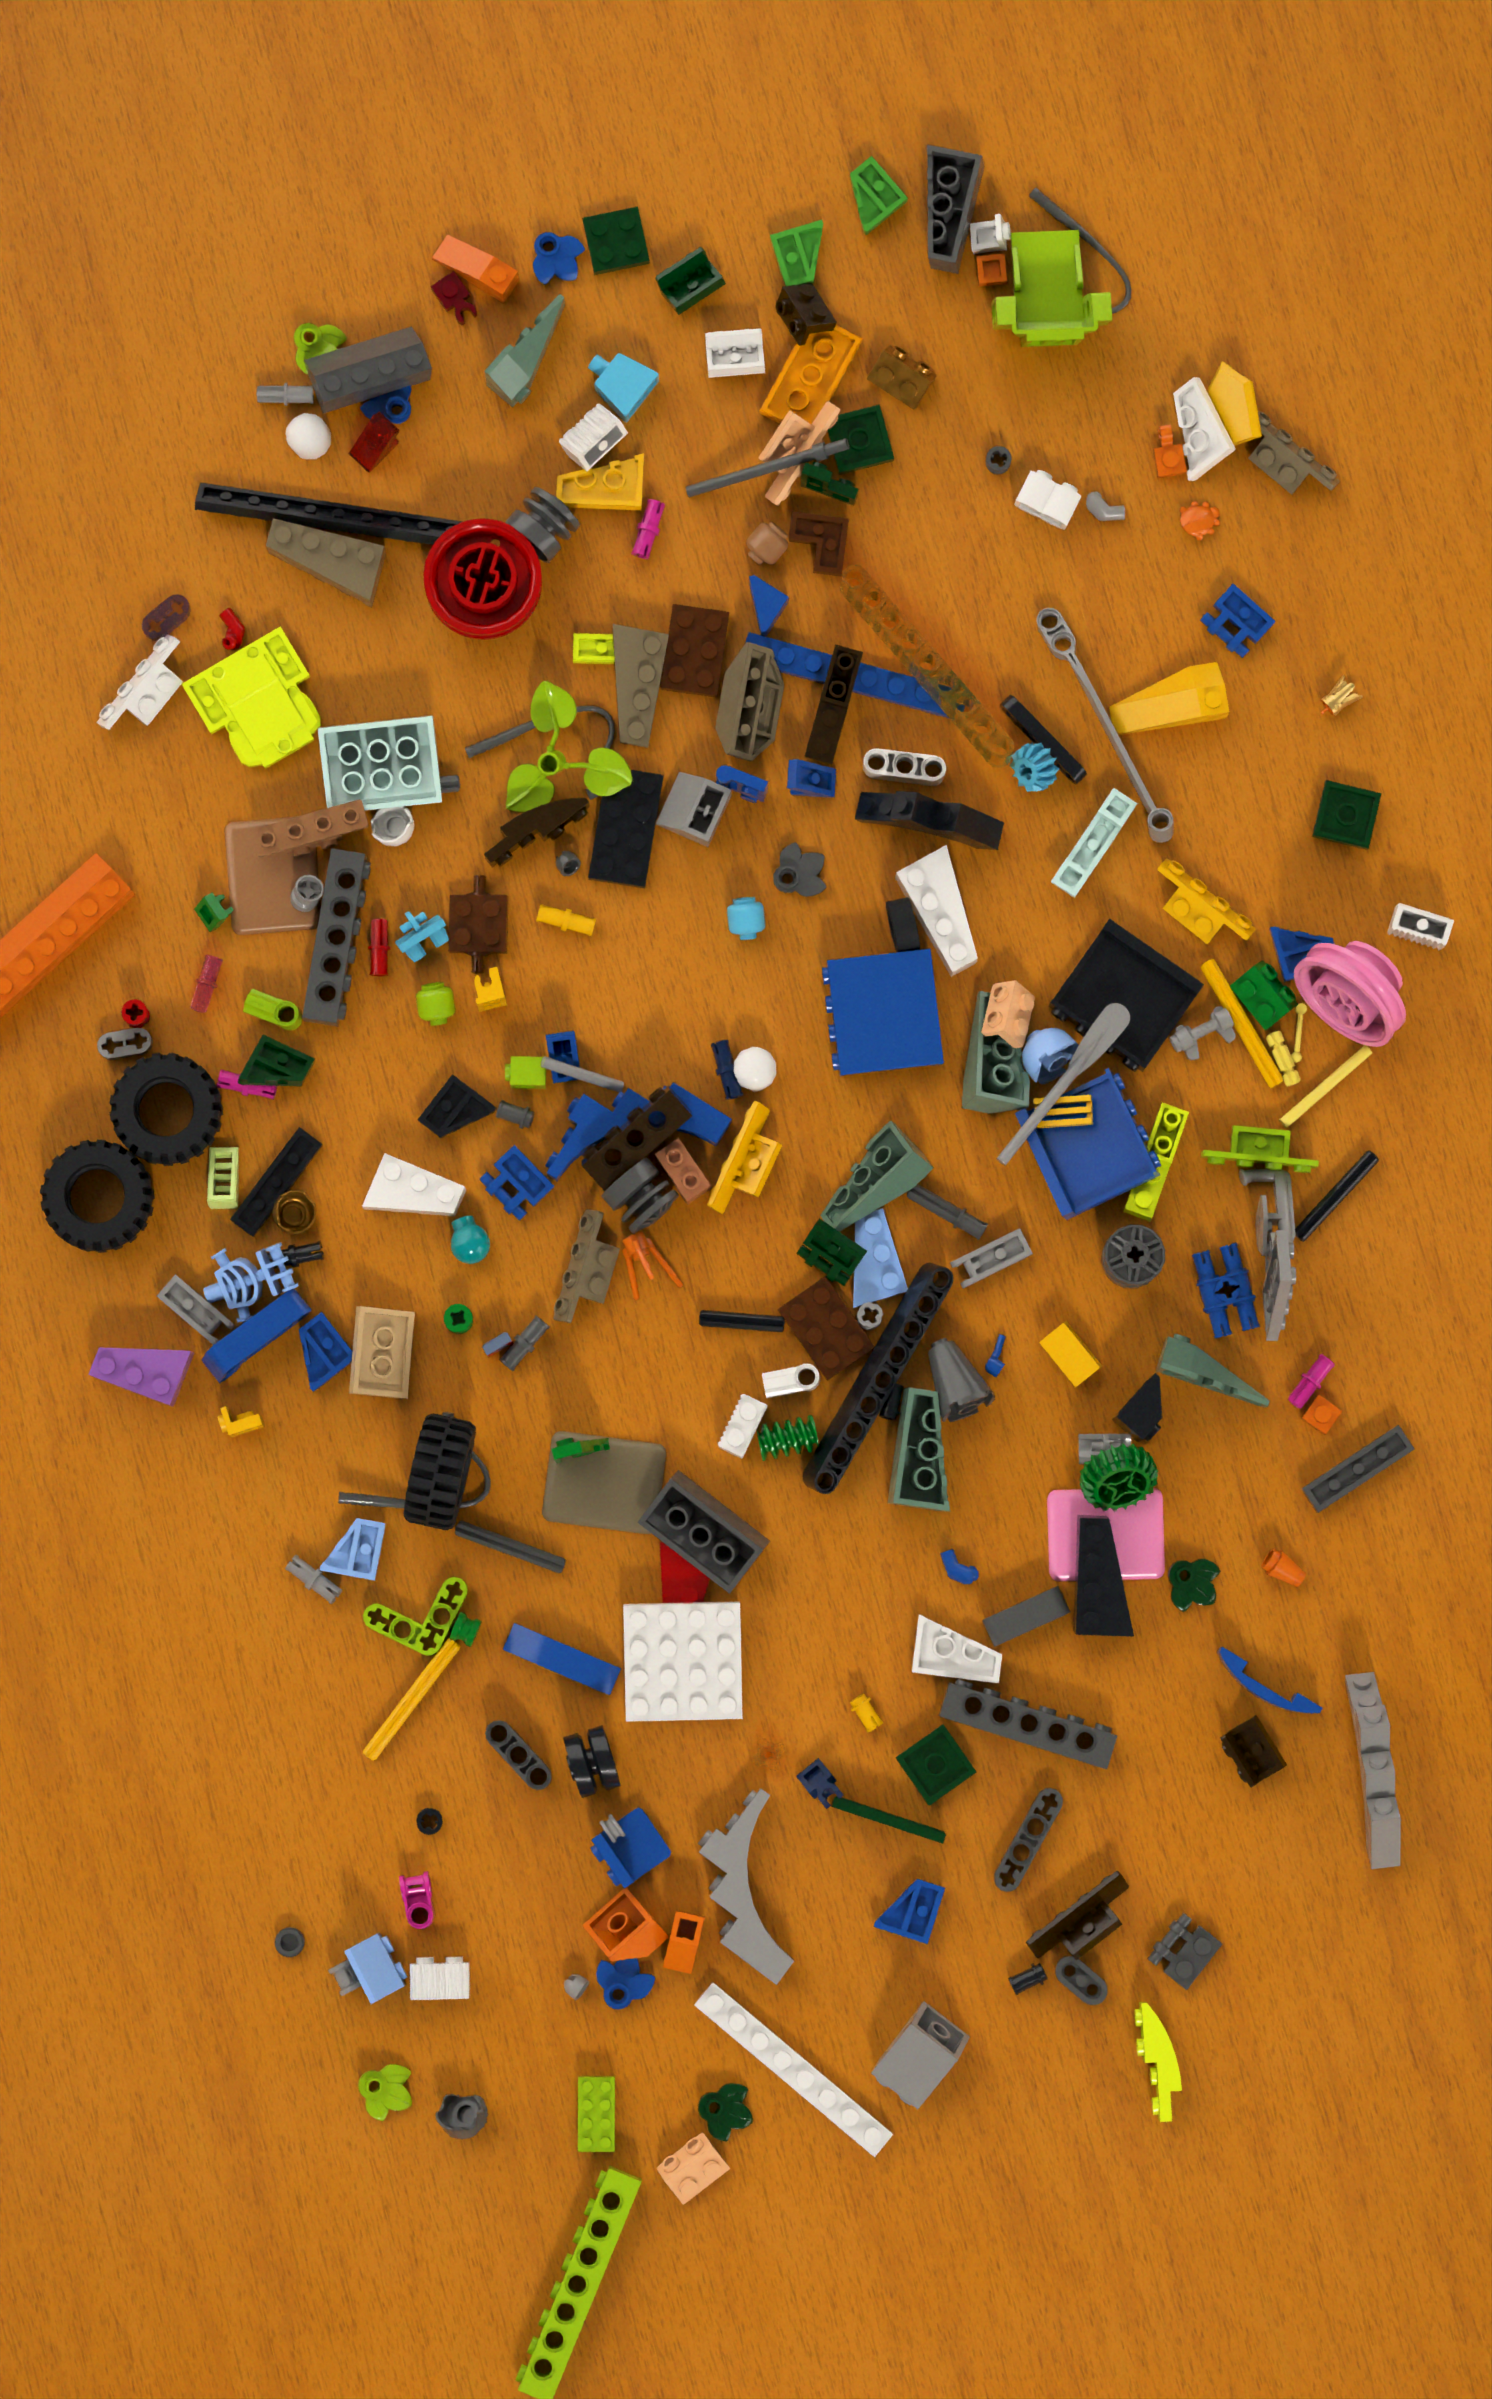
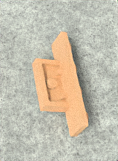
M827 401L812 424L789 410L758 458L765 463L812 449V445L821 443L828 429H831L836 424L840 409ZM805 463L779 470V475L765 497L777 506L781 501H784L790 494L791 485L795 479L802 475Z

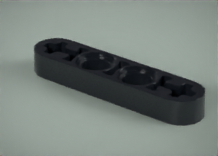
M1009 695L1000 704L1003 712L1034 744L1042 743L1044 749L1051 748L1050 755L1053 758H1057L1054 765L1072 783L1077 785L1087 775L1084 768L1014 696Z

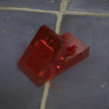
M379 411L372 416L348 454L366 471L371 472L397 446L399 441L395 437L400 430Z

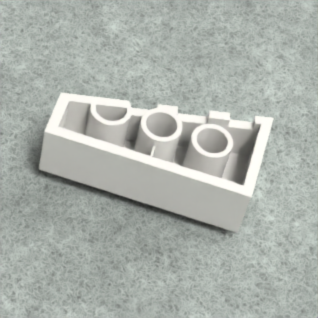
M947 845L896 872L895 879L905 897L910 899L914 913L952 977L976 964L978 957Z

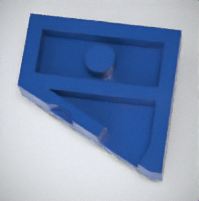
M1275 926L1269 928L1284 982L1294 979L1296 965L1306 958L1307 953L1314 945L1319 943L1334 944V940L1331 937L1314 936L1305 932L1279 929L1280 927Z
M322 1312L299 1329L310 1389L315 1392L352 1363V1350Z
M916 1879L875 1921L874 1927L928 1944L945 1887Z

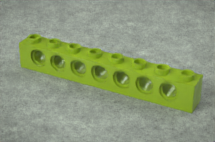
M610 2165L607 2172L601 2170L595 2187L600 2189L596 2200L589 2199L584 2211V2215L589 2217L584 2227L578 2226L572 2241L577 2244L573 2255L567 2253L561 2270L566 2272L562 2282H555L550 2294V2298L555 2300L550 2310L544 2309L538 2323L539 2326L543 2327L539 2338L533 2336L527 2353L532 2356L528 2365L522 2364L515 2381L520 2382L518 2391L537 2399H553L641 2185V2178ZM609 2192L616 2193L620 2198L619 2205L614 2208L607 2207L603 2202L604 2195ZM597 2220H603L608 2224L609 2230L604 2235H597L592 2230V2224ZM585 2248H592L597 2253V2259L592 2263H586L581 2259V2251ZM576 2275L582 2276L586 2281L584 2289L579 2291L573 2290L569 2285V2280ZM563 2303H568L573 2306L575 2313L570 2318H563L558 2313V2307ZM552 2331L561 2333L563 2342L558 2346L550 2345L546 2339L548 2333ZM540 2359H546L551 2363L552 2369L546 2374H541L536 2370L535 2363Z

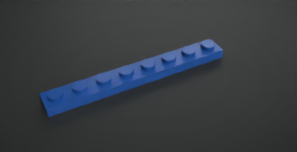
M748 632L746 642L773 650L774 660L781 673L822 684L825 683L832 658L831 654ZM860 663L853 689L854 693L960 722L969 694L966 691Z

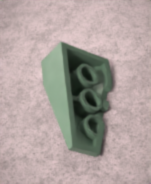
M1174 1334L1173 1338L1168 1336L1165 1339L1156 1372L1263 1408L1268 1407L1270 1401L1199 1347L1190 1344V1338Z

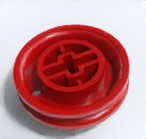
M480 518L456 524L436 540L426 558L423 576L429 605L436 617L447 628L461 636L471 639L489 640L508 635L520 628L531 617L540 600L542 573L538 555L531 542L523 534L518 532L513 526L502 521ZM499 540L500 546L491 543V541ZM490 565L489 577L491 583L485 582L480 601L475 603L479 592L477 581L482 582L486 567ZM499 572H501L504 576V580H502V583ZM465 583L467 584L468 588L467 595H465L463 589V584Z

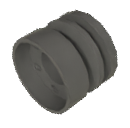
M534 487L530 492L532 499L525 498L523 500V504L529 514L516 509L505 523L513 526L531 542L540 560L550 563L561 550L555 535L564 540H569L571 534L568 529L576 532L580 527V523L561 500L539 487Z
M647 1157L630 1168L601 1195L613 1211L625 1205L628 1207L621 1220L625 1223L634 1216L637 1218L629 1226V1230L633 1234L659 1220L679 1196L675 1190L670 1191L664 1196L661 1194L670 1185L667 1180L656 1186L652 1184L659 1171Z
M1130 1224L1119 1228L1106 1241L1101 1254V1264L1105 1275L1114 1284L1123 1288L1136 1289L1147 1285L1160 1273L1165 1263V1248L1161 1238L1152 1229L1143 1225ZM1132 1248H1135L1136 1253H1141L1142 1255L1137 1259V1263H1134L1133 1258L1127 1257Z

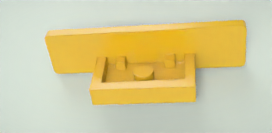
M1166 858L1157 868L1160 873L1179 887L1162 909L1206 944L1211 941L1223 924H1226L1246 941L1256 931L1252 926V922L1246 916L1238 915L1230 908L1229 903L1222 897H1215L1207 890V886L1201 880L1193 879L1185 873L1184 867L1178 862L1170 861Z
M754 1101L751 1108L747 1110L744 1124L739 1134L733 1140V1148L729 1157L722 1164L719 1179L709 1193L707 1206L718 1213L723 1214L735 1189L759 1198L782 1147L780 1143L760 1135L770 1113V1109L760 1102Z

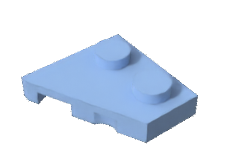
M356 1518L334 1550L321 1564L320 1571L375 1581L386 1523Z

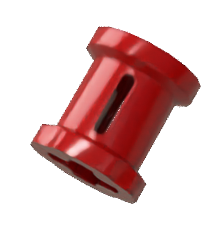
M132 999L123 1005L121 1010L122 1017L130 1027L142 1028L149 1022L150 1011L142 1001ZM138 1007L143 1014L137 1016L136 1020H134L129 1013L134 1012L135 1008Z

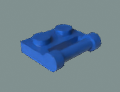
M726 765L720 766L716 771L717 784L741 793L740 797L746 801L756 803L759 800L764 802L768 792V781Z

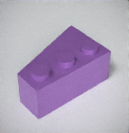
M99 1347L88 1375L174 1407L194 1352Z

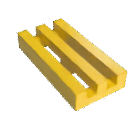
M1092 1096L1060 1097L1054 1105L1086 1103V1107L1050 1109L1045 1115L1086 1113L1087 1118L1041 1120L1036 1129L1093 1125ZM1034 1098L1035 1109L1044 1098Z

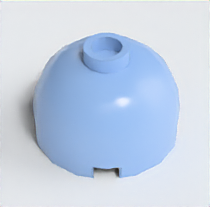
M1059 1028L1035 1030L1026 1039L1027 1043L1022 1052L1023 1066L1036 1083L1037 1081L1040 1084L1049 1083L1066 1072L1062 1067L1069 1060L1071 1061L1079 1045L1068 1033Z

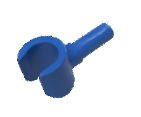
M1001 1334L998 1336L992 1356L985 1365V1370L994 1377L998 1376L1005 1365L998 1360L1006 1336Z

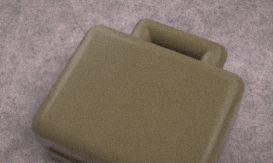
M566 1431L556 1432L551 1440L542 1506L543 1517L550 1522L651 1534L638 1521L662 1490L666 1449L657 1443ZM573 1438L575 1442L609 1438V1450H602L577 1458L568 1456L561 1458L562 1462L556 1464L551 1450L557 1447V1441Z

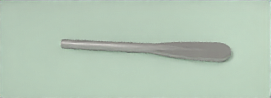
M1112 1003L1104 1008L1077 1047L1066 1072L996 1158L1002 1165H1007L1072 1081L1096 1062L1126 1029L1130 1022V1013L1125 1006Z

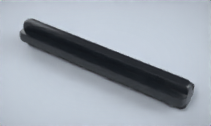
M1365 1152L1295 1228V1236L1300 1241L1304 1242L1379 1162L1378 1157L1373 1152Z

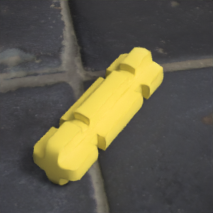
M1281 1031L1268 1034L1266 1040L1269 1047L1273 1048L1271 1052L1279 1071L1284 1074L1282 1077L1285 1085L1288 1087L1299 1083L1301 1078L1298 1071L1293 1068L1295 1064L1287 1045L1283 1044L1285 1040Z

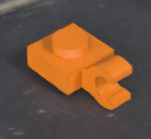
M1171 424L1159 426L1158 436L1161 447L1153 449L1157 477L1163 478L1186 474L1182 444L1173 445Z

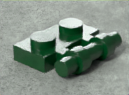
M819 1218L803 1242L804 1245L800 1247L796 1254L805 1259L804 1263L808 1266H815L827 1274L826 1278L833 1282L835 1280L845 1286L867 1253V1250Z

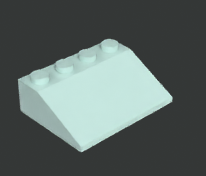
M433 715L318 728L327 808L359 799L362 801L365 811L442 802Z

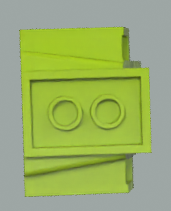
M1079 230L1011 233L1014 296L995 297L992 300L993 330L1012 329V332L1021 339V347L1078 345L1084 340L1085 334L1094 332L1098 329V326L1107 325L1112 321L1110 292L1089 293L1084 297L1082 295L1083 272Z

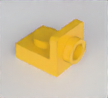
M226 1406L220 1408L222 1415L218 1416L221 1430L223 1433L228 1432L230 1437L265 1427L262 1416L260 1414L254 1415L253 1411L237 1415V1421L233 1422L229 1408Z

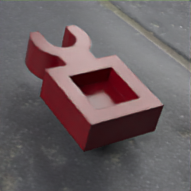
M454 271L430 286L446 312L453 308L455 309L456 320L460 325L463 326L465 324L461 316L463 311H470L474 317L477 316L475 306L465 302L470 297V293Z

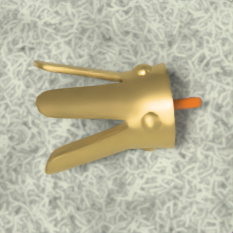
M1344 674L1332 691L1320 699L1325 707L1321 714L1328 710L1333 716H1336L1344 707L1363 697L1356 693L1346 697L1354 689L1355 685L1353 683L1347 685V682L1343 681Z

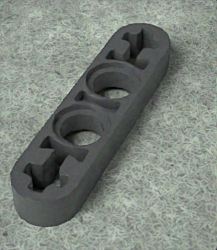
M1045 1788L1036 1796L994 1873V1883L1000 1890L1005 1892L1013 1891L1023 1879L1062 1808L1063 1798L1057 1790ZM1053 1793L1057 1806H1050L1045 1814L1051 1815V1818L1047 1821L1042 1815L1033 1812L1036 1807L1042 1811L1045 1802L1041 1800L1042 1797ZM1033 1818L1040 1819L1043 1822L1044 1829L1039 1835H1031L1027 1830V1824ZM1018 1844H1024L1029 1848V1857L1024 1861H1018L1013 1856V1849ZM1008 1858L1014 1864L1023 1866L1021 1872L1015 1869L1012 1873V1878L1015 1879L1013 1884L1001 1885L1000 1873H1007L1011 1867L1010 1865H1005Z

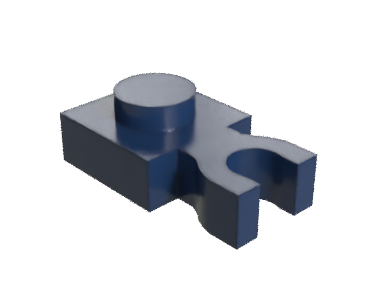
M819 1758L796 1776L814 1799L818 1797L826 1809L831 1806L827 1801L831 1794H836L839 1799L844 1796L834 1784L837 1780Z

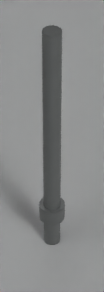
M847 438L828 444L821 442L812 445V449L686 486V492L688 497H692L815 459L819 462L828 459L829 455L848 450L850 448Z

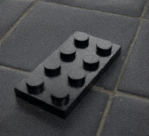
M631 770L633 781L630 786L613 795L602 796L588 879L645 889L664 775Z

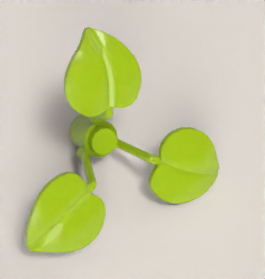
M549 681L541 682L533 695L531 719L539 731L548 732L554 729L550 744L547 746V752L538 759V767L533 764H522L516 767L510 774L507 784L506 809L511 811L526 812L549 803L554 796L555 786L546 777L554 775L564 768H587L584 773V783L589 791L598 796L613 795L630 786L633 781L630 767L625 759L610 748L601 747L592 750L589 754V763H568L562 752L554 750L560 732L559 728H566L573 723L577 714V707L573 697L567 691Z

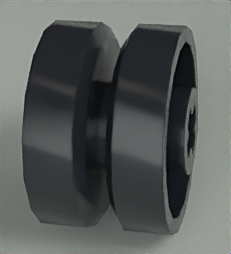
M603 1725L588 1729L587 1737L590 1745L588 1749L585 1748L582 1736L578 1733L563 1737L568 1754L566 1756L572 1779L576 1781L581 1798L596 1794L597 1785L594 1775L599 1774L602 1786L606 1790L621 1786Z

